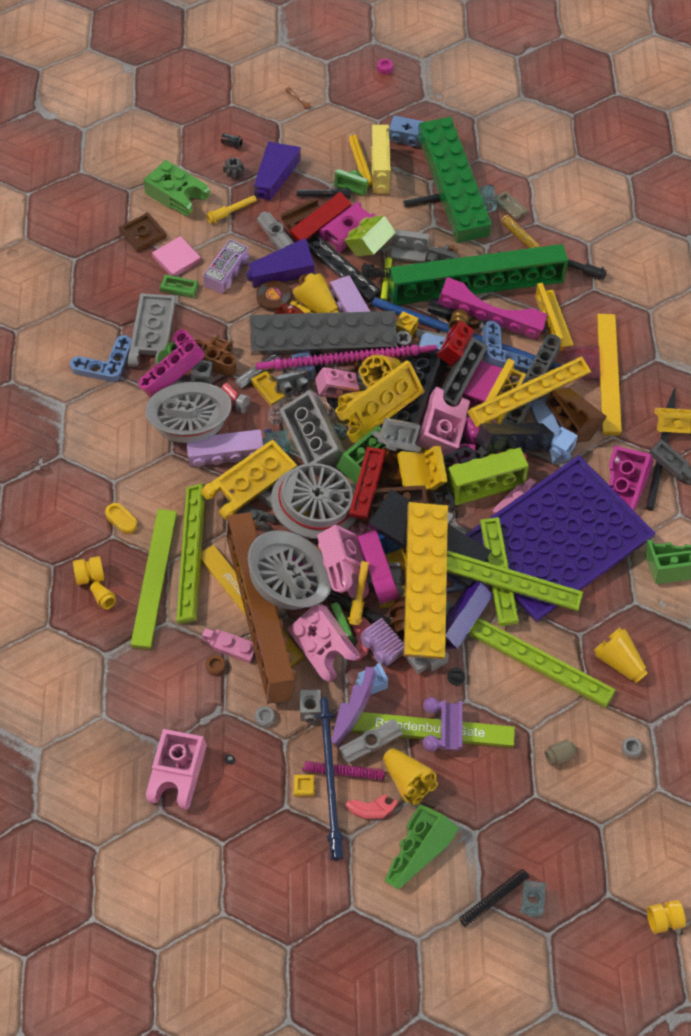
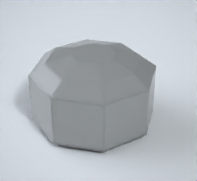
M628 737L623 741L621 753L626 758L635 759L641 754L642 743L637 738Z

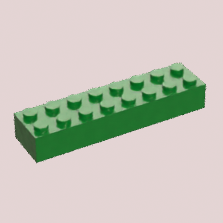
M446 117L419 123L418 138L456 243L488 237L492 224L452 118Z

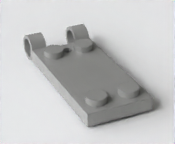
M140 293L128 355L129 367L139 366L140 354L156 355L155 366L157 365L158 353L164 350L165 346L169 343L176 296Z

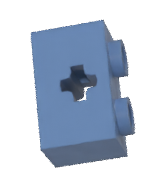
M394 115L389 128V141L421 147L418 138L419 123L424 121Z

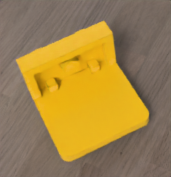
M433 446L424 453L401 451L397 454L403 487L426 485V490H435L447 483L441 446Z

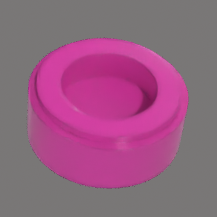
M389 59L379 60L377 63L378 72L390 74L393 71V62Z

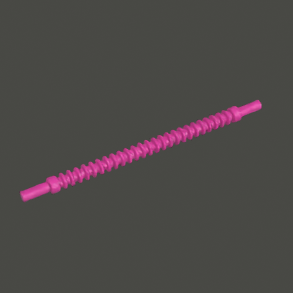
M415 344L411 345V347L407 345L406 348L404 346H401V348L397 346L396 349L393 347L389 349L387 347L386 350L383 348L378 350L376 348L375 351L373 349L370 351L366 349L365 352L363 350L360 352L356 350L355 353L352 351L350 353L345 352V354L340 352L339 355L337 353L335 355L330 353L329 356L327 354H324V356L320 354L318 357L317 355H314V357L309 355L308 358L306 356L304 358L299 356L298 359L296 357H293V359L289 357L288 360L277 358L274 361L256 363V370L271 368L281 370L282 367L284 369L286 367L291 369L292 366L295 368L299 366L301 368L302 365L305 367L307 365L312 366V364L317 366L318 364L323 365L325 363L327 365L329 362L330 364H333V362L338 364L339 361L341 363L343 361L348 363L349 360L351 362L354 360L358 362L359 359L364 361V359L372 355L392 356L393 358L395 356L399 358L400 355L402 357L405 355L409 357L410 354L418 356L419 353L437 351L436 345L418 346Z

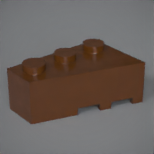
M570 388L553 390L545 402L559 424L578 435L576 443L590 441L607 417Z
M426 485L376 489L369 515L370 521L390 489L413 503L427 504Z

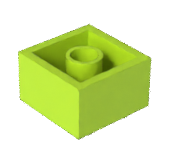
M385 216L366 217L359 222L360 225L348 233L349 236L344 241L356 257L374 255L396 231Z

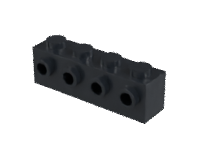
M543 423L480 424L476 441L485 451L491 453L494 451L505 452L508 449L521 448L522 452L526 450L540 452L541 450L550 449L554 433Z

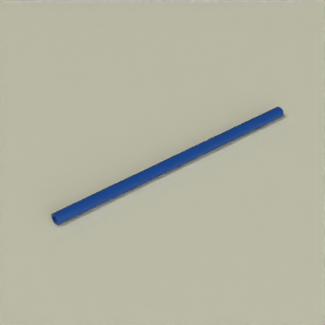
M376 297L373 300L372 306L386 311H395V314L399 316L403 311L419 318L418 322L446 333L449 332L448 323ZM473 333L472 337L483 343V337ZM501 343L502 350L526 356L531 360H534L536 355ZM554 362L551 370H554L562 365Z

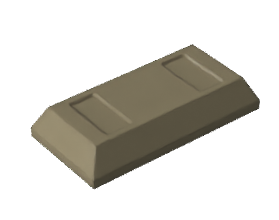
M507 191L493 198L514 220L528 213V210Z

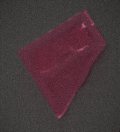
M599 346L564 347V354L570 362L582 356L591 370L588 375L581 377L582 380L600 379Z

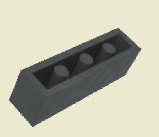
M474 337L470 339L462 357L455 362L441 388L444 390L443 399L449 406L455 407L488 348L487 345Z

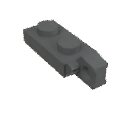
M660 439L648 454H651L658 463L676 478L690 485V463Z

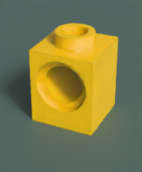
M402 311L396 320V334L400 331H406L413 338L418 329L419 318Z

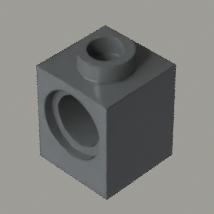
M201 360L192 368L191 382L211 384L213 362Z

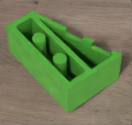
M378 425L343 453L336 466L356 485L367 447L386 448V444L378 442V438L372 435L373 431L381 432V428Z

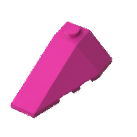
M614 446L609 461L610 487L635 512L654 461L651 454Z

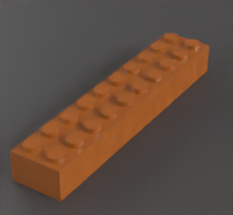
M251 512L228 515L226 539L267 704L291 700L292 692L295 691L296 672L290 666L292 658L291 653L286 651L287 638L285 634L282 635L283 623L281 617L278 618L277 616L278 606L270 603L258 593L249 573L248 551L253 541L260 536L256 535V519H252Z

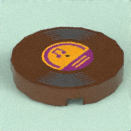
M278 280L264 282L257 289V302L259 306L267 311L268 309L272 311L283 310L290 304L291 290L288 285Z

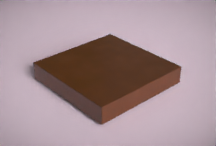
M148 212L119 227V232L137 253L167 238L166 233Z

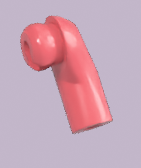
M225 383L221 389L228 394L231 400V407L236 404L238 393L228 383Z

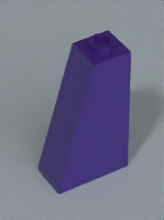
M274 142L267 143L254 183V196L256 198L271 200L300 162L301 147Z
M302 239L249 263V271H246L248 282H252L253 288L259 287L264 282L270 280L281 282L297 280L305 273L314 274V262L306 239Z

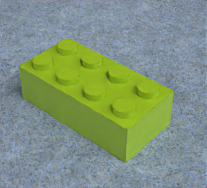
M521 448L508 449L499 454H490L484 458L472 459L462 464H454L449 467L447 484L455 505H460L513 490L520 483L524 485L529 465Z

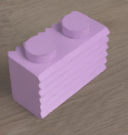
M383 618L366 628L360 636L362 644L366 648H370L374 653L376 661L385 667L393 663L404 653V643L391 627L386 624Z

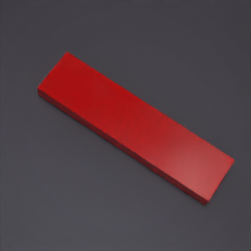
M339 192L290 229L289 233L297 241L302 239L308 240L321 228L348 209L352 203Z
M367 447L349 510V517L368 520L386 450Z

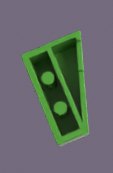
M647 540L645 557L655 584L691 580V545L685 544L684 547L674 546L671 542L657 544L653 543V540Z

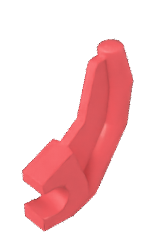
M364 617L361 618L363 622H361L360 626L351 624V630L358 641L356 650L359 653V658L356 661L366 657L370 651V648H366L362 644L360 638L363 631L371 626Z
M384 794L370 803L351 800L347 801L345 806L353 815L363 819H384L393 813L398 801L394 799L393 803L388 805L385 803L387 795Z

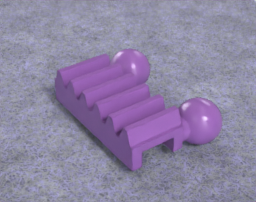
M433 697L427 698L423 703V708L427 713L433 714L441 710V740H438L433 735H428L423 739V748L428 752H433L437 748H441V750L462 751V701H458V704L446 703L445 700L438 702Z

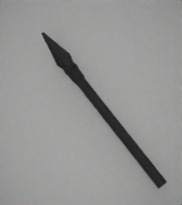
M676 388L673 389L666 408L675 409ZM662 432L661 440L666 444L670 432ZM657 461L646 509L649 511L654 510L663 467Z

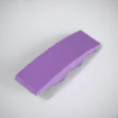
M366 667L362 686L353 685L349 704H340L331 740L332 745L336 748H339L350 734L366 706L377 675L374 668Z

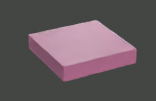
M181 236L152 252L153 258L170 276L176 277L201 262V257Z

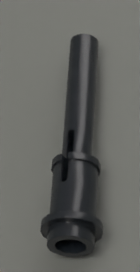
M351 188L297 190V196L330 197L331 199L341 192L347 199H351Z
M568 259L567 266L581 270L583 274L596 277L597 280H604L607 273L604 267L600 268L589 263L585 265Z

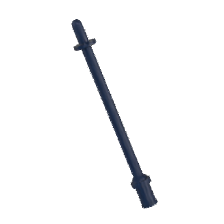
M322 697L320 699L321 714L317 715L316 720L322 722L330 833L327 835V841L330 846V860L338 861L344 859L342 849L344 836L339 832L330 731V721L334 719V714L329 713L328 699Z

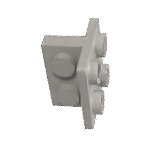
M394 229L396 233L393 235L391 258L425 263L430 238L429 234Z
M385 418L381 432L373 431L372 435L378 438L377 441L386 444V448L396 451L399 448L404 452L421 451V448L415 444L421 427L416 423Z

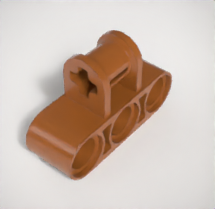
M217 334L212 337L209 343L194 339L204 352L202 361L213 362V371L224 376H233L237 372L236 357L230 353L233 347L232 340L227 341L220 338Z

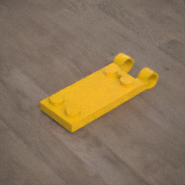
M406 360L353 400L337 407L335 412L340 420H346L352 414H355L360 425L349 429L347 432L351 442L355 443L377 425H381L385 418L392 417L425 391L411 362Z
M272 439L214 481L205 485L201 490V494L206 500H210L218 491H221L230 501L219 510V514L227 520L228 515H234L242 507L275 485L283 474L296 468L297 465Z

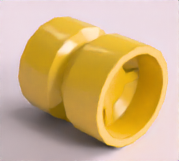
M100 556L91 557L88 561L84 559L73 561L77 586L88 584L89 580L93 582L105 581Z
M679 900L665 902L664 906L661 903L647 906V918L654 934L667 932L668 927L673 930L685 928V913Z

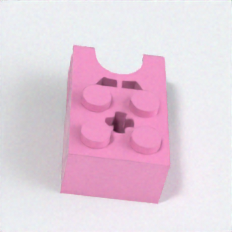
M436 387L430 394L416 445L426 449H430L433 446H441L442 455L445 456L457 451L459 448L470 401L462 398L456 407L449 406L443 399L444 390Z
M334 525L317 535L318 546L324 559L323 565L327 569L332 589L339 593L347 590L349 596L355 599L361 561H365L358 535L338 525ZM366 579V584H365V590H364L363 599H364V598L368 595V593H369V586H368V583H367V579Z
M320 604L312 606L287 629L318 674L328 682H332L337 676L333 667L336 655L341 653L345 659L352 661L359 658V653L348 639V635L326 606Z
M163 729L146 791L148 803H158L165 790L174 788L178 790L177 802L180 808L184 810L189 809L207 747L203 736Z

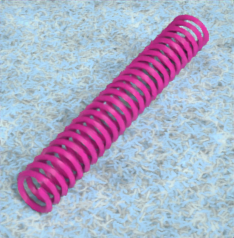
M306 760L304 768H302L303 772L309 771L310 773L316 772L317 774L319 771V774H326L323 762L322 764L318 762L317 767V761L315 765L314 761L312 763L309 761L307 766ZM333 764L336 776H341L342 774V776L351 777L352 774V777L355 776L356 778L362 777L363 779L365 776V779L372 778L373 780L375 777V780L382 781L385 778L386 772H383V769L380 771L379 768H375L373 772V768L370 770L369 767L368 769L365 767L363 772V766L360 770V766L357 768V766L354 767L352 765L350 769V765L347 768V765L344 766L342 764L340 769V764H338V767L337 764L335 766Z

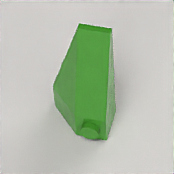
M421 804L407 824L406 828L409 830L405 839H401L399 844L401 847L400 853L393 859L385 878L387 884L398 890L443 851L454 839L459 829L457 825L443 814Z

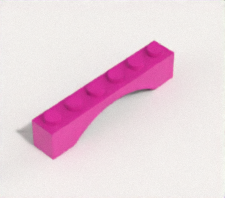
M448 277L437 303L446 308L464 310L470 316L486 322L494 321L500 327L538 340L547 318L546 313L533 308L506 310L489 305L477 298L464 283Z

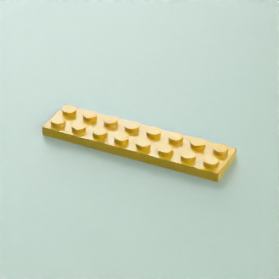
M408 503L404 656L445 658L447 505Z

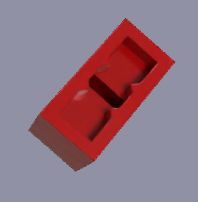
M462 321L456 323L449 330L437 356L452 366L462 357L475 330Z

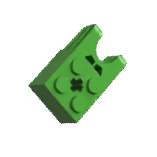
M167 160L163 161L143 179L145 194L169 209L173 208L185 216L192 213L190 198L205 200L210 196L209 187L205 183Z

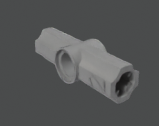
M270 212L260 213L257 222L269 236L271 244L276 245L279 250L293 244V241L284 231L283 224L277 222Z
M392 719L373 730L366 731L362 736L339 747L344 760L349 764L368 753L377 751L379 747L402 736L403 733L395 719ZM373 737L377 743L370 746L365 740Z

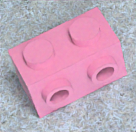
M323 367L315 378L319 396L338 399L343 394L360 390L356 373Z

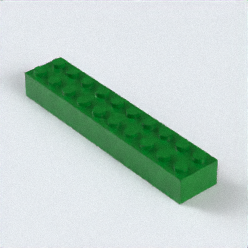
M558 244L390 267L389 292L392 304L405 305L430 301L433 297L439 299L447 277L464 283L474 295L536 287L538 283H543V285L564 283L568 258L564 245Z

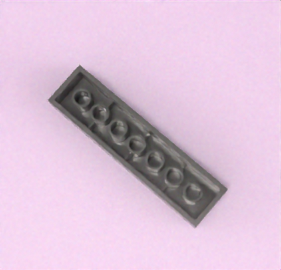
M395 311L250 315L249 318L251 356L297 354L307 351L310 354L349 353L356 350L358 352L361 350L365 352L366 349L368 351L371 349L375 351L376 348L378 350H381V348L386 350L387 347L389 349L391 347L396 349Z

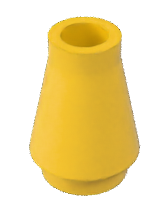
M94 582L90 586V590L100 608L110 609L114 606L116 598L113 592L101 585L100 582Z

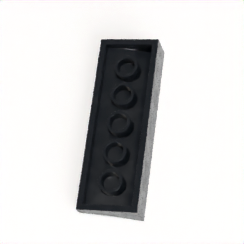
M439 351L419 353L418 356H412L411 354L409 357L407 356L406 360L411 362L425 392L390 417V419L422 425L430 394L436 387L439 388L447 363L437 356Z
M390 489L368 526L406 549L408 503L412 501ZM448 524L447 551L485 562L491 550ZM447 572L449 577L469 588L473 581Z

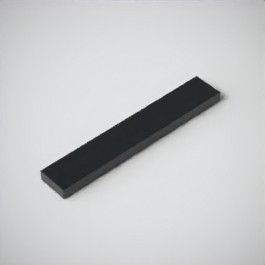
M317 234L306 240L310 253L339 278L350 276L360 295L368 303L381 295L382 290Z

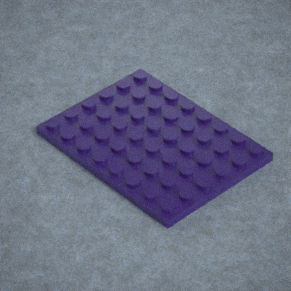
M580 455L489 517H499L510 570L579 591L647 543V540L655 537V532ZM479 524L465 535L484 546L481 526ZM514 593V599L536 623L559 607Z

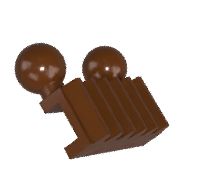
M314 198L282 213L281 220L289 230L320 207L318 199Z

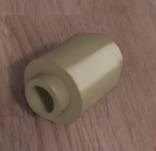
M567 739L549 746L544 751L545 758L550 766H558L575 758V753H577L574 743L569 742Z

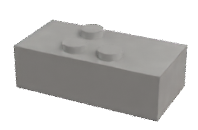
M308 390L279 409L304 464L319 463L331 467L339 462L345 450L319 396Z

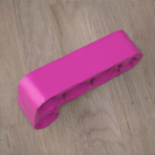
M181 329L173 336V340L178 348L139 380V387L150 398L163 388L172 385L203 359V350L186 330Z
M374 530L358 536L365 560L369 562L368 569L381 605L400 598L377 531Z

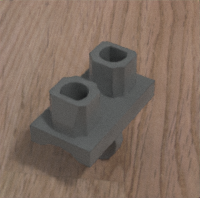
M447 244L444 249L431 245L428 248L427 262L459 258L458 254L450 251V245Z
M288 367L283 369V374L275 377L276 393L282 392L287 396L291 395L295 388H298L300 391L308 390L309 382L306 368L293 372Z

